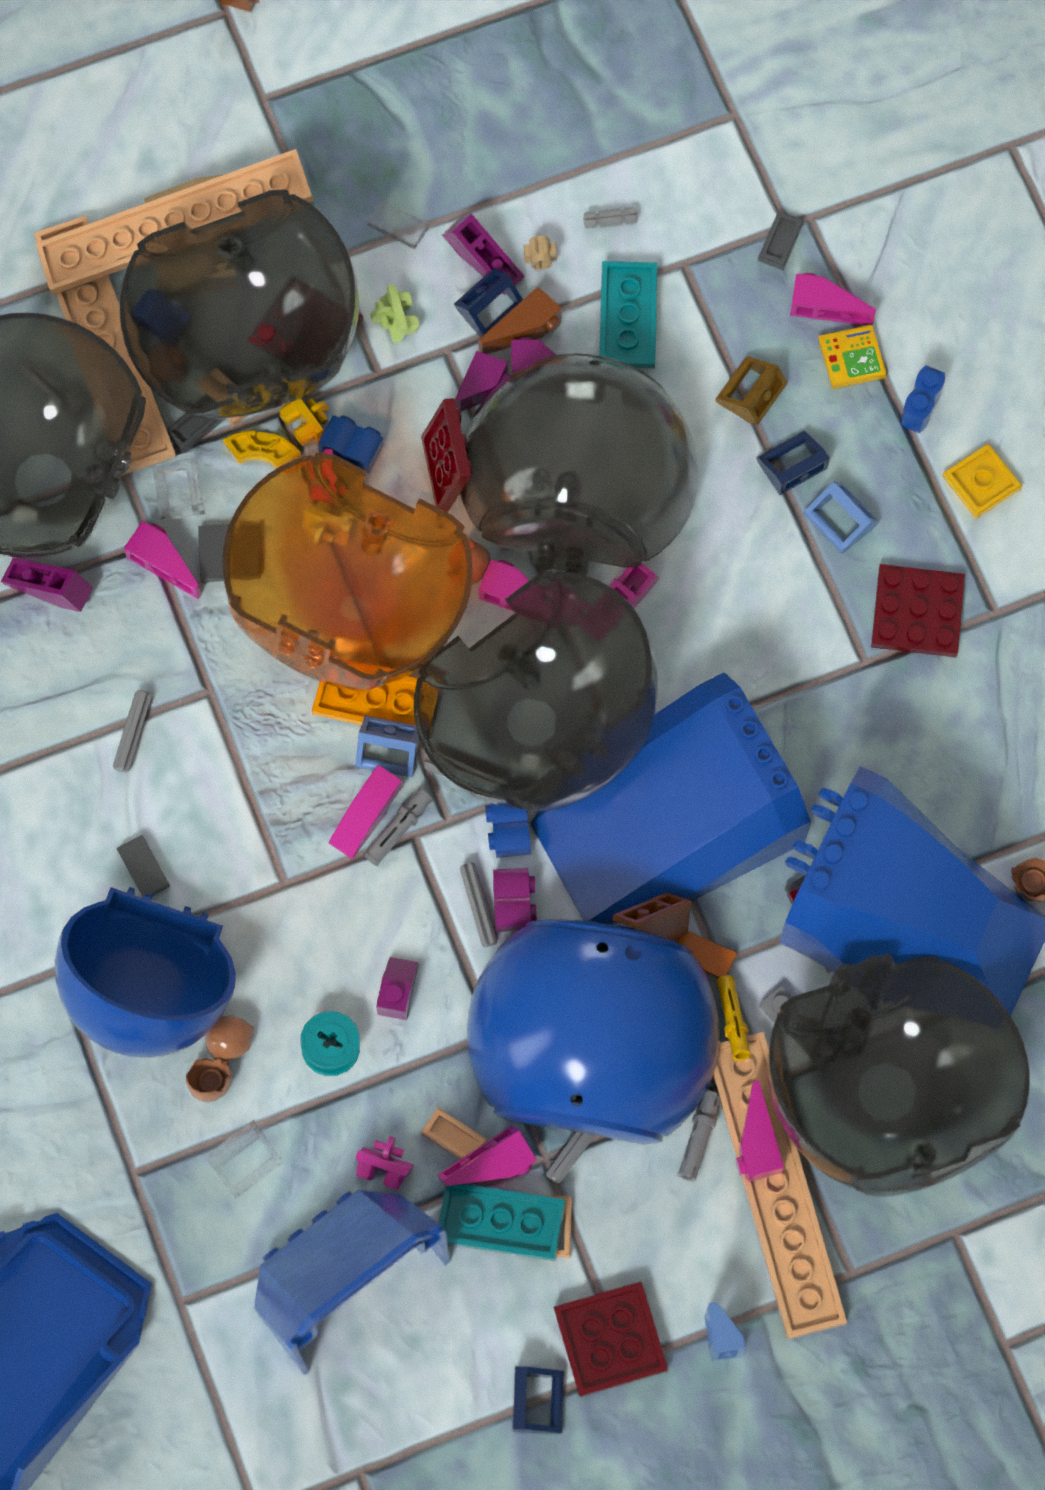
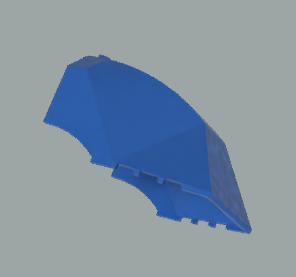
M860 766L844 797L830 789L821 788L818 795L823 800L839 808L835 814L822 805L815 804L810 810L812 814L831 823L818 850L814 846L799 840L795 841L793 845L797 852L813 859L811 866L791 856L787 857L785 861L789 868L805 875V878L786 918L779 943L816 961L853 984L859 991L885 1003L892 1002L912 1006L914 1009L921 1008L941 1012L943 1015H955L970 1018L972 1021L1006 1027L1045 942V916L957 848L889 779Z

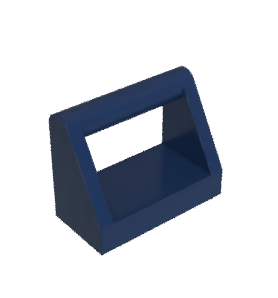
M493 268L454 303V306L481 338L515 308L523 298L509 275ZM502 292H505L514 303L485 328L477 315Z
M802 431L756 457L758 464L779 495L826 470L830 459L826 451L806 431ZM802 444L806 446L812 455L781 473L770 463Z
M515 1366L512 1428L514 1433L562 1434L564 1371ZM527 1377L552 1378L550 1426L525 1423Z

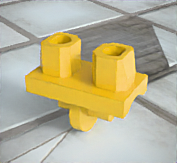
M294 391L289 395L290 402L279 410L280 417L287 426L298 419L303 423V425L293 430L294 436L301 446L314 440L318 444L323 428L317 420L322 425L328 422L325 414L329 410V406L325 401L316 403L311 398L306 402L310 407L308 409L298 393Z

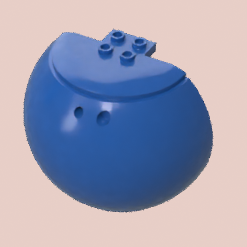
M548 919L526 923V927L519 929L509 937L486 964L473 991L468 1011L467 1046L471 1067L481 1093L488 1104L494 1107V1114L509 1122L582 1132L643 1145L662 1142L663 1136H669L694 1112L710 1086L720 1051L721 1028L718 1004L711 983L696 957L693 956V951L680 943L659 935L634 930L631 927L607 925L596 921ZM603 945L608 946V951L605 953L597 951L601 950ZM577 1095L583 1097V1102L579 1106L572 1104V1099H576Z

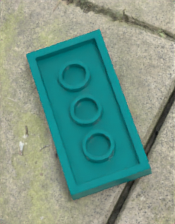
M602 261L599 367L655 368L657 263Z
M469 1184L445 1186L438 1223L446 1232L448 1245L556 1262L566 1200Z

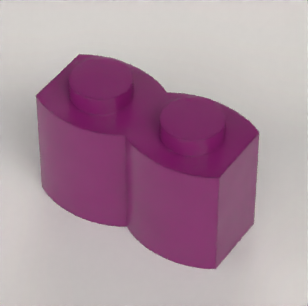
M528 868L493 869L495 932L518 931L526 927V923L537 920L536 904L530 905V894L535 893V877L529 876Z

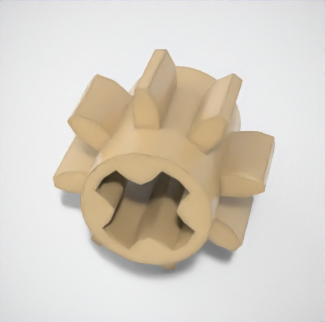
M534 236L530 238L529 245H524L525 263L531 262V267L536 270L550 268L552 261H557L556 242L550 243V239L547 236Z

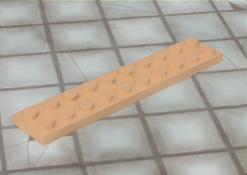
M294 149L37 242L36 247L49 290L54 295L314 201L299 154Z
M85 215L35 232L34 236L36 242H40L87 225L89 222ZM107 275L57 293V299L122 475L176 457L109 276Z
M764 1032L747 1036L751 1056L743 1061L732 1059L729 1041L721 1042L713 1078L718 1095H720V1103L736 1157H740L739 1149L751 1087L754 1081L759 1080L783 1161L784 1169L781 1174L750 1182L746 1181L745 1174L741 1175L786 1338L789 1340L846 1325L847 1320Z

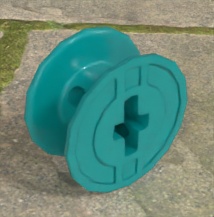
M336 1011L322 1012L313 1016L304 1025L301 1033V1049L306 1065L315 1073L323 1076H338L347 1072L356 1063L360 1053V1034L355 1023L347 1015ZM335 1039L337 1047L330 1045L329 1048H326L325 1041L331 1042Z

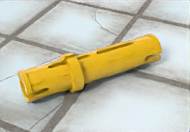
M731 975L719 977L716 982L726 1023L724 1028L725 1037L730 1042L732 1059L743 1061L751 1056L746 1036L748 1034V1027L743 1022L735 978Z

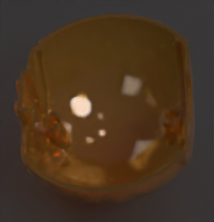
M317 452L315 456L307 455L278 467L260 480L244 497L230 521L225 536L222 562L224 588L231 615L237 625L257 646L270 656L298 673L321 683L347 690L367 691L393 683L412 674L431 660L449 641L462 619L471 593L473 579L471 549L467 535L463 533L465 527L450 513L420 498L414 509L365 484L367 471L336 455Z

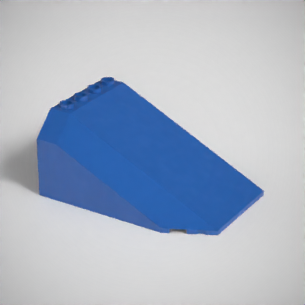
M723 672L696 686L570 770L530 822V825L583 921L619 923L613 921V914L666 892L691 900L692 902L793 850L795 841L806 842L811 820L797 783L743 690Z
M357 1190L352 1194L349 1191L336 1201L337 1206L330 1212H327V1210L320 1212L312 1219L313 1225L305 1231L302 1228L295 1231L287 1239L289 1241L287 1245L280 1250L276 1247L263 1257L264 1262L260 1265L254 1309L303 1375H306L309 1371L299 1350L318 1335L317 1324L415 1248L420 1254L432 1248L445 1266L450 1262L444 1228L402 1195Z
M58 1213L45 1216L40 1221L25 1223L21 1228L7 1233L5 1231L0 1232V1490H29L138 1347L151 1292V1282Z

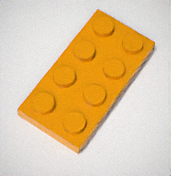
M326 658L312 707V715L356 725H362L366 715L422 726L420 739L424 740L438 690V683Z

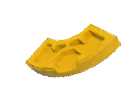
M248 430L232 434L223 439V444L238 464L249 460H261L271 464L276 470H280L301 456V452L293 443L275 433L270 434Z

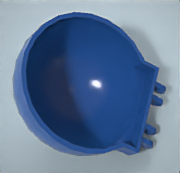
M110 887L106 900L86 906L71 916L59 937L54 972L59 997L64 1009L72 1022L86 1037L101 1047L117 1054L129 1057L152 1058L170 1055L192 1046L216 1026L224 1014L235 989L236 971L232 957L219 939L223 925L208 921L209 914L202 912V915L199 917L191 915V908L185 906L182 912L151 901L153 895L146 893L143 898L135 896V888L129 887L126 893Z

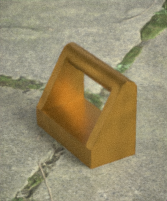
M746 356L718 394L715 401L745 421L758 425L788 382L779 366ZM750 369L761 375L743 401L730 398Z

